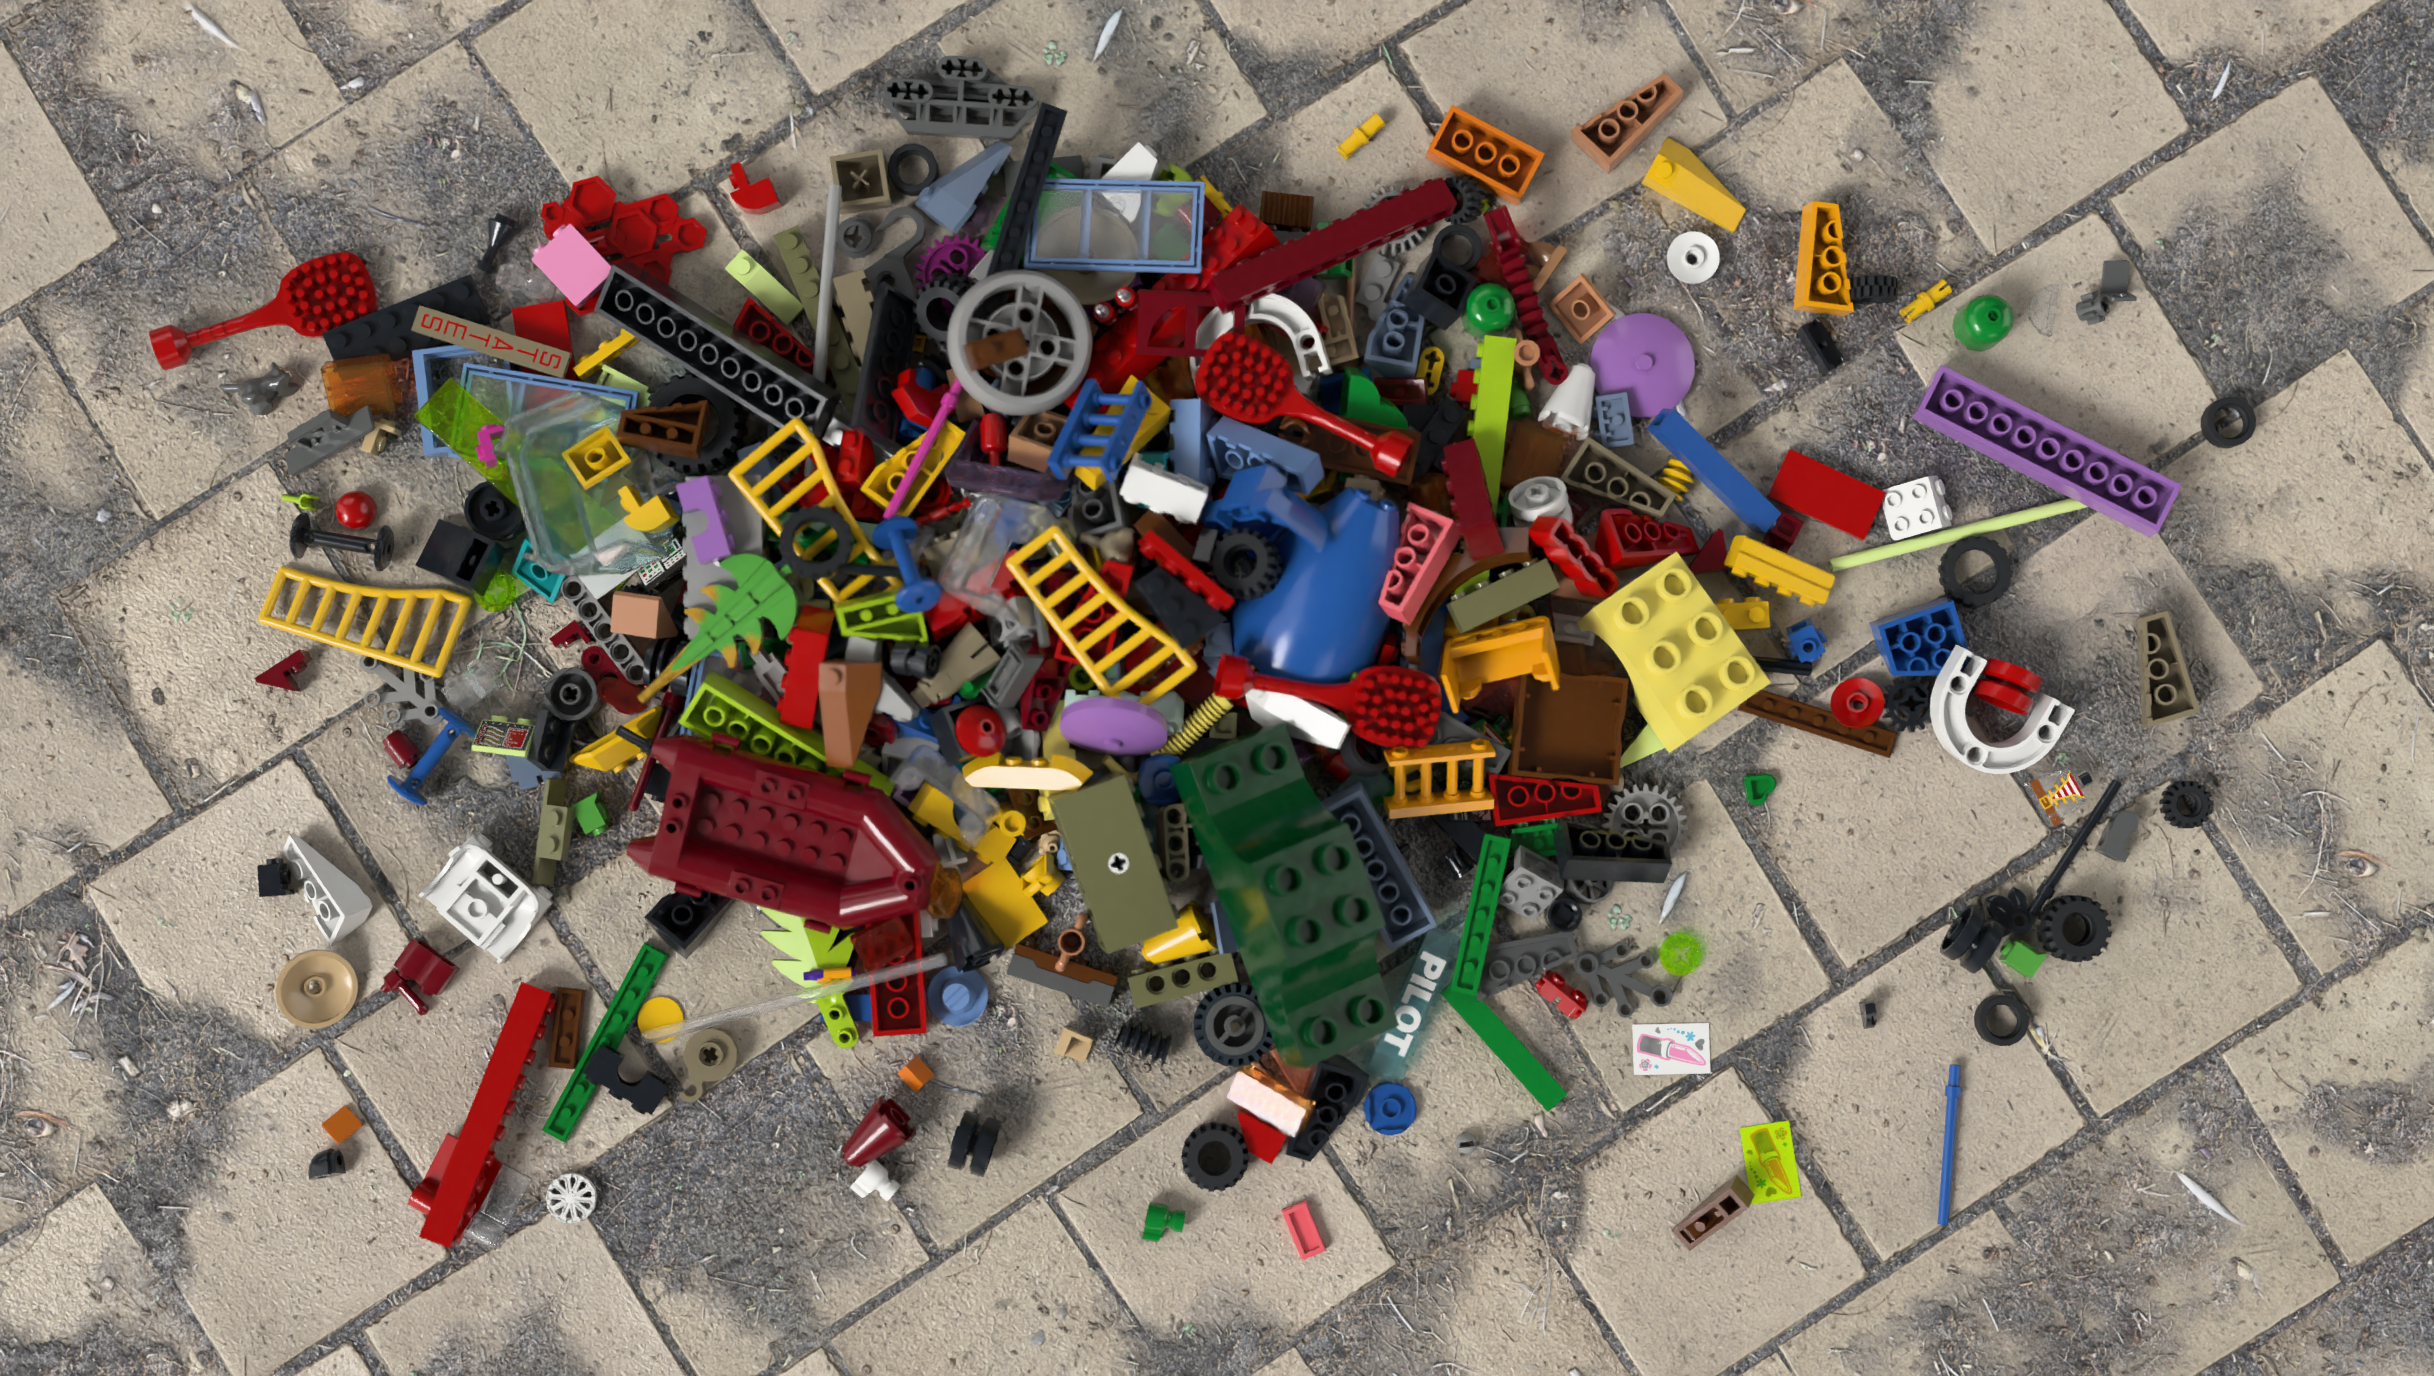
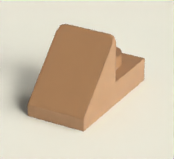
M953 369L946 370L950 388L956 379ZM963 388L955 408L959 423L982 418L985 415L983 405Z

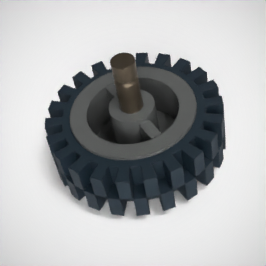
M1236 983L1214 988L1204 996L1195 1011L1193 1026L1198 1046L1212 1061L1223 1066L1239 1067L1250 1065L1266 1054L1273 1043L1272 1035L1254 988L1249 985Z

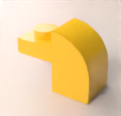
M625 485L618 490L622 498L620 500L621 505L628 513L631 512L623 520L629 527L635 530L659 533L681 520L667 497L656 495L645 503L636 487Z

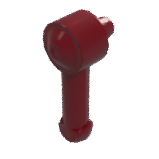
M393 968L383 977L384 984L380 989L384 993L399 991L416 1009L419 1015H426L429 1011L428 1005L407 985L408 981L398 975V969Z

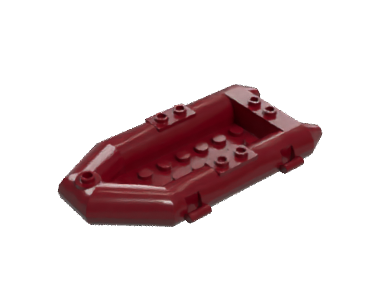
M717 731L713 732L711 741L689 734L655 739L651 755L672 773L657 835L631 839L627 848V856L648 875L675 882L674 891L701 898L702 892L707 891L806 919L804 928L829 935L832 927L846 930L928 909L941 857L882 789L870 786L872 775L845 768L843 778L770 758L739 749L741 738ZM717 743H720V744H723V745H727V746H731V747H734V748H733V749H730V748H726V747H723V746H719V745H717ZM847 780H851V781H854V782H858V783H861V784H865V786H860V785H857V784H853V783L847 782Z

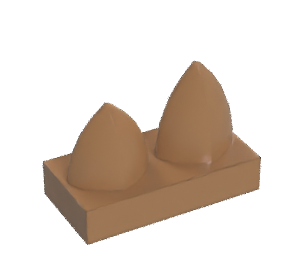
M1537 241L1529 242L1528 244L1532 256L1543 266L1541 269L1537 266L1525 265L1530 271L1528 278L1534 284L1532 287L1533 292L1537 295L1566 256L1568 250L1560 244L1557 248L1551 244Z

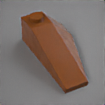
M828 659L819 663V694L827 767H855L865 739L864 735L868 723L871 721L874 713L873 709L876 700L879 698L882 690V662Z

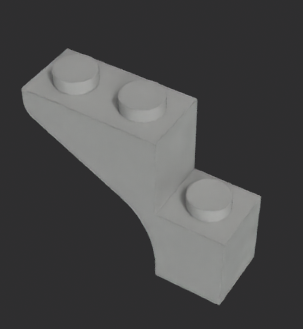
M850 636L844 659L882 662V690L879 698L876 700L873 712L877 714H883V712L892 714L893 719L901 722H908L918 717L920 712L918 703L895 681L883 665L882 646L884 638Z

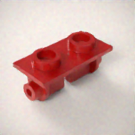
M1548 970L1543 978H1540L1534 985L1538 989L1537 992L1551 1003L1558 996L1561 1000L1556 1004V1007L1569 1018L1577 1019L1582 1012L1586 1011L1589 1001L1584 993L1579 989L1570 987L1559 973Z

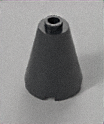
M956 896L947 902L948 906L944 910L955 965L959 973L961 970L965 973L990 964L989 959L992 956L996 955L998 959L1006 953L1007 949L1004 943L969 898Z

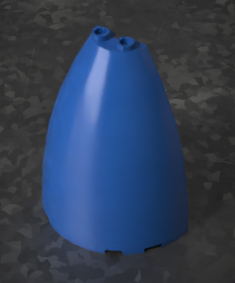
M1349 487L1317 509L1323 514L1327 522V537L1324 548L1320 552H1316L1314 550L1315 547L1291 530L1276 546L1280 551L1277 554L1282 557L1283 562L1279 564V567L1283 568L1282 574H1277L1276 576L1280 580L1278 584L1273 583L1270 586L1273 591L1270 593L1263 592V598L1253 597V601L1245 599L1235 600L1227 613V620L1222 622L1230 623L1232 646L1235 648L1233 654L1245 657L1250 665L1252 663L1260 670L1259 674L1316 684L1348 683L1354 672L1359 673L1366 667L1376 666L1392 619L1380 606L1379 599L1387 572L1392 570L1395 560L1393 557L1396 548H1399V508L1393 502L1382 499L1381 502L1371 499V493L1362 488H1357L1356 490Z

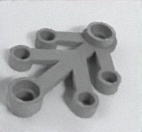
M404 650L400 653V656L404 657L406 654H412V651ZM361 656L359 664L363 671L369 674L376 673L397 691L387 693L368 691L364 695L366 705L378 707L380 704L410 701L417 707L401 711L395 707H390L384 713L387 722L397 724L402 720L420 719L427 725H437L444 719L438 712V709L444 707V705L436 700L435 677L425 679L424 674L419 673V677L424 681L425 686L424 699L417 694L415 671L403 668V682L383 666V661L374 659V664L371 667H367L366 660L371 657ZM375 694L377 701L370 704L369 697ZM430 707L435 708L433 716L427 715V710ZM392 711H396L398 714L395 720L389 719V714Z

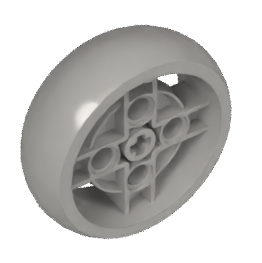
M1008 270L985 277L974 284L962 296L949 322L947 349L955 376L963 388L975 400L997 412L1026 416L1053 409L1076 391L1084 379L1090 364L1092 333L1088 317L1081 303L1062 283L1050 276L1035 271ZM1016 290L1014 303L999 307L989 315L986 321L972 318L977 308L989 297L999 292ZM1042 297L1048 299L1062 313L1070 328L1072 339L1059 337L1057 327L1051 317L1040 309ZM1020 310H1026L1031 314V321L1029 323H1024L1019 319L1018 313ZM1021 327L1029 354L989 366L1000 377L997 389L985 382L977 371L971 372L963 345L986 338L987 332L990 330L1000 334ZM1041 342L1051 344L1053 348L1051 355L1041 352ZM1014 362L1020 365L1021 374L1019 376H1014L1009 372L1008 366L1010 363ZM1054 365L1068 367L1062 378L1048 390L1036 395L1024 396L1027 382L1043 377Z

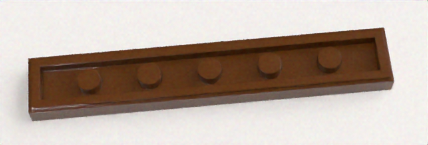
M1762 689L1738 705L1737 708L1738 711L1886 758H1890L1897 732L1875 725L1864 728L1844 726L1836 720L1831 711Z

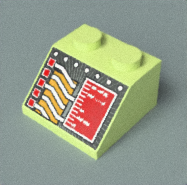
M494 715L491 716V720L482 719L471 750L528 757L535 728L533 726L534 720L518 718L517 723H508V717Z

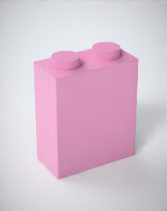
M569 224L567 227L562 225L553 233L555 237L548 244L542 243L533 252L535 256L531 260L580 309L604 286L612 266L573 225Z

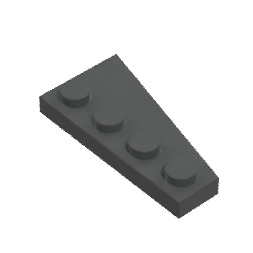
M1440 710L1434 734L1425 745L1471 742L1474 739L1489 740L1496 753L1495 757L1484 758V770L1496 774L1500 772L1512 752L1509 748ZM1473 759L1458 760V763L1473 767Z
M1573 931L1488 945L1476 996L1477 1002L1578 957Z

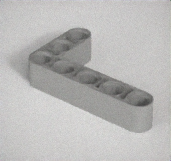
M573 573L562 583L561 592L624 677L632 684L644 686L643 678L637 681L633 673L637 667H644L645 658L626 634L613 632L611 637L607 639L602 636L604 626L611 625L612 615L600 599L596 600L576 573ZM579 583L581 592L578 596L573 597L570 593L571 586ZM595 604L597 613L589 618L586 615V609L589 605ZM626 645L629 649V654L625 659L621 660L618 657V649Z

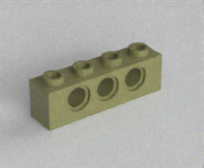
M1216 948L1209 951V956L1199 958V954L1183 957L1184 962L1174 964L1173 960L1158 963V969L1148 971L1147 967L1132 970V976L1127 977L1135 1009L1239 982L1232 954H1219V950ZM1206 962H1210L1216 967V972L1212 977H1205L1201 974L1200 968ZM1180 969H1185L1190 973V980L1186 984H1179L1175 980V973ZM1153 976H1160L1165 983L1163 989L1159 991L1151 989L1149 980Z

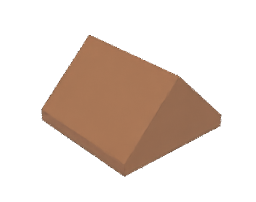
M1584 273L1580 274L1547 304L1580 345L1609 323L1616 315L1615 311Z
M622 591L614 592L610 632L654 639L677 637L679 632L661 597Z

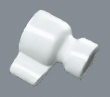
M873 1160L850 1188L861 1198L874 1190H878L880 1196L887 1202L901 1185L894 1179L890 1180L887 1169L877 1160Z

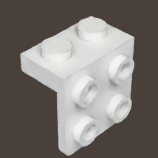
M1938 475L1923 477L1882 490L1885 492L1881 503L1893 540H1901L1931 530L1952 526L1950 522L1952 520V512L1949 505L1945 504L1943 497L1945 487L1942 480L1938 479Z

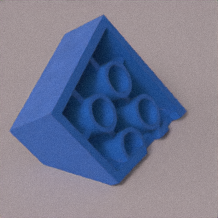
M1945 597L1869 622L1877 649L1892 676L1939 675L1956 645L1968 650L1954 601ZM1966 657L1960 669L1961 672H1963L1965 667L1970 662V657Z

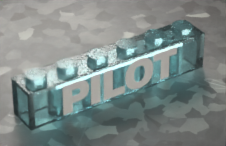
M1437 926L1426 931L1392 1007L1399 1026L1380 1034L1365 1068L1366 1071L1394 1084L1397 1083L1398 1079L1403 1080L1408 1069V1065L1405 1062L1409 1054L1413 1056L1419 1044L1416 1037L1419 1031L1424 1032L1428 1025L1430 1017L1427 1016V1012L1430 1006L1435 1007L1439 1000L1441 992L1437 990L1441 981L1446 983L1452 968L1448 967L1452 957L1457 958L1461 937Z

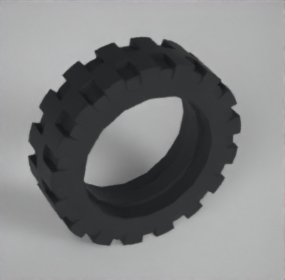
M812 505L810 508L805 506L800 508L798 512H793L789 519L784 522L779 536L780 552L783 561L793 573L796 572L805 579L808 577L812 578V580H820V578L824 577L826 579L833 577V574L841 572L845 564L849 562L853 549V536L848 522L843 519L840 513L834 512L832 508H822L820 505ZM810 522H822L830 525L836 531L839 538V548L836 555L829 561L821 564H811L802 560L796 554L793 547V538L797 530L802 525Z
M1984 536L1967 537L1951 545L1946 553L1942 555L1941 565L1938 567V573H1940L1941 577L1939 582L1940 585H1943L1945 594L1951 596L1955 603H1961L1966 607H1981L2000 599L2004 595L2005 590H2008L2011 584L2010 578L2013 577V570L2010 567L2012 561L2011 558L2007 557L2006 553L2008 552L2004 547L2001 548L1997 541L1989 540ZM1966 551H1983L1990 556L1995 564V582L1990 589L1983 593L1967 592L1956 580L1954 572L1956 561Z

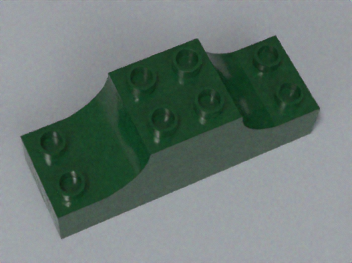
M1285 723L1260 727L1168 765L1282 1064L1307 1068L1399 1026L1377 965L1376 935L1380 928L1386 926L1348 824L1339 821L1331 815L1313 792L1304 776Z

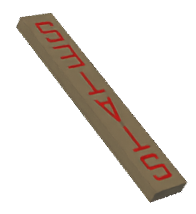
M420 305L411 329L413 332L561 379L565 378L572 354Z

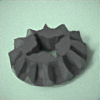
M851 217L839 225L837 248L844 256L852 259L865 258L870 252L874 251L877 234L874 226L868 220L861 217ZM858 228L859 235L867 240L859 241L855 248L853 241L845 237L854 236Z

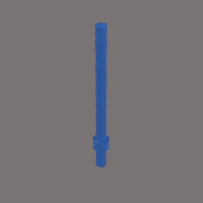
M1950 1064L1948 1085H1945L1947 1105L1937 1223L1939 1225H1948L1957 1105L1958 1098H1961L1962 1089L1959 1086L1961 1065Z

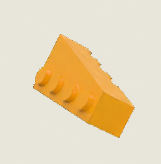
M1812 201L1803 206L1793 310L1835 316H1846L1854 312L1853 302L1850 300L1849 293L1851 289L1850 280L1847 279L1845 263H1847L1846 252H1843L1842 245L1843 232L1839 204Z

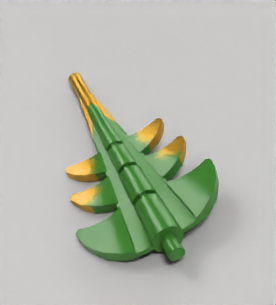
M748 553L733 555L723 560L719 566L732 573L737 580L739 588L736 591L722 585H709L701 588L700 591L714 601L717 612L714 615L702 608L685 609V614L695 620L700 631L667 668L637 695L639 701L645 704L665 685L716 649L724 655L729 667L735 668L738 660V647L734 639L736 635H741L748 642L752 654L758 655L764 638L763 627L759 620L762 617H767L772 621L778 631L779 638L784 640L789 635L791 626H795L798 617V599L794 589L787 580V577L793 573L789 566L785 564L778 570L769 560Z

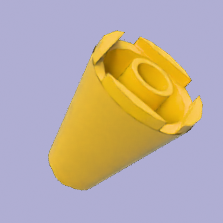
M1196 901L1188 902L1178 911L1180 919L1176 920L1178 928L1143 941L1141 952L1147 962L1151 961L1153 964H1158L1217 948V945H1215L1217 943L1215 930L1209 918H1204L1199 913L1201 906Z

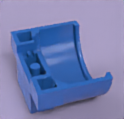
M1269 464L1236 471L1224 498L1207 502L1199 520L1208 528L1218 530L1221 535L1227 532L1232 535L1234 529L1243 531L1244 528L1257 531L1271 540L1273 545L1290 528L1315 547L1314 550L1316 552L1323 550L1327 537V522L1323 514L1285 486L1287 478L1280 474L1276 467ZM1246 551L1243 553L1251 560L1257 563V555L1255 551Z

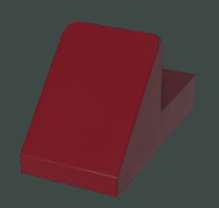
M299 649L255 677L257 683L301 692L291 674L296 675L307 669L308 666L306 664L313 659L308 651Z

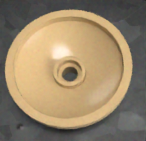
M323 949L305 951L293 957L281 969L275 984L276 1002L283 1015L292 1023L310 1029L327 1027L341 1020L354 1005L358 993L357 976L350 963L341 955ZM311 981L318 982L315 988H309Z

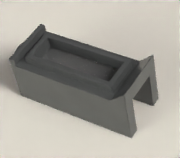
M1008 640L1010 647L986 686L980 689L986 696L989 704L994 708H1014L1044 660L1042 655H1026L1033 645L1030 641Z

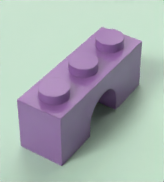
M704 476L676 485L683 511L692 513L701 510L707 514L709 519L706 531L691 537L699 564L707 565L735 555L734 549L737 548V543L733 533L728 532L726 523L729 522V516L726 508L721 507L718 497L722 496L718 482L713 481V478L709 476Z

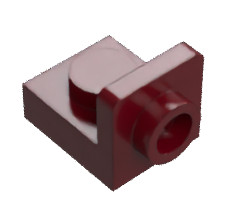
M577 620L572 621L549 639L556 648L560 649L562 647L567 649L578 641V635L588 645L595 643L591 637L593 634L587 626Z

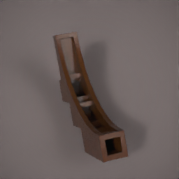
M1149 509L1131 527L1139 538L1149 530H1152L1192 565L1196 563L1193 560L1195 548L1162 514ZM1155 557L1153 558L1155 567H1160L1162 563ZM1176 575L1173 576L1178 582L1183 583ZM1202 636L1186 647L1187 652L1192 656L1197 654L1203 648L1204 644L1201 641L1206 636ZM1156 638L1147 659L1166 646V644ZM1174 652L1137 680L1135 684L1138 687L1143 684L1148 687L1159 676L1156 671L1162 665L1167 668L1178 656Z

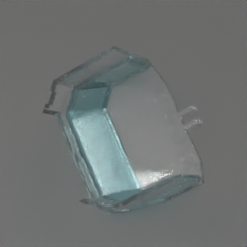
M577 390L507 418L499 444H495L491 453L507 458L534 554L526 553L521 555L522 557L554 573L566 576L623 575L670 556L673 539L671 527L659 533H648L629 527L623 519L630 515L631 512L628 513L621 505L620 500L622 498L620 495L600 508L608 477L585 490L561 454L605 425L608 426L617 439L616 434L622 410H627L626 407L583 390ZM621 446L630 460L638 451V448ZM644 450L625 476L636 484L633 487L637 488L645 503L656 495H669L677 491L676 485H678V482L668 483L659 487L657 480L673 476L675 474L674 468L667 467L654 472L648 450ZM627 465L617 471L621 473Z

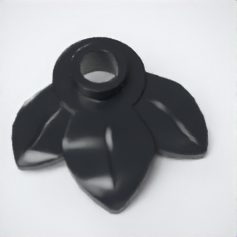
M2012 887L2007 898L1998 895L1985 898L1989 914L1992 918L2005 925L2003 937L2012 932L2025 934L2033 927V916L2027 910L2028 899L2019 889ZM2017 916H2023L2025 918V924L2023 926H2017L2015 924V918Z

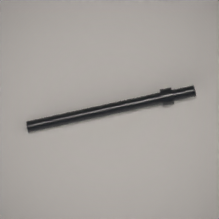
M2114 779L2111 781L2046 882L2041 883L2036 890L2037 895L2027 909L2033 916L2036 917L2046 900H2050L2054 895V888L2121 788L2122 784Z

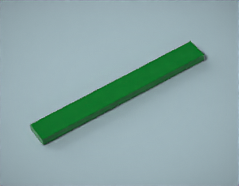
M644 942L542 1131L564 1143L568 1141L597 1088L596 1085L586 1080L585 1077L587 1075L583 1073L584 1068L602 1041L618 1050L669 956L668 953L648 942Z

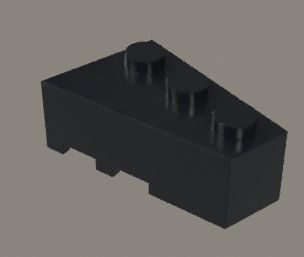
M1160 567L1155 568L1133 583V586L1163 630L1171 635L1181 650L1227 620V618Z

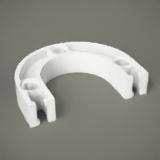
M1273 293L1247 304L1249 305V311L1245 315V326L1267 323L1286 331L1293 342L1303 378L1307 382L1317 378L1316 374H1312L1309 370L1308 358L1319 355L1323 365L1318 368L1319 373L1323 372L1325 375L1333 373L1319 330L1311 318L1298 305L1287 298ZM1215 307L1204 318L1197 329L1196 349H1209L1220 335L1232 332L1233 311L1222 315L1219 307ZM1314 338V346L1309 350L1303 349L1304 340ZM1190 357V368L1194 384L1203 357Z
M1956 645L1935 681L1930 699L1931 723L1941 745L1959 761L1985 773H2012L2035 764L2055 745L2075 710L2043 693L2027 722L2018 733L2000 742L1987 743L1979 741L1971 733L1967 725L1965 705L1972 687L1988 661ZM1966 657L1972 658L1963 672H1961L1960 669ZM1958 676L1959 682L1952 688L1951 682L1953 678ZM2054 705L2058 706L2056 712L2053 714L2051 719L2048 720ZM2045 725V732L2039 736L2040 728ZM1975 747V754L1968 758L1969 750Z

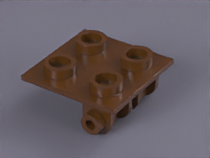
M1012 788L1008 790L1014 810L1020 812L1025 818L1026 827L1022 832L1025 840L1058 830L1055 819L1044 820L1043 812L1039 811V789Z

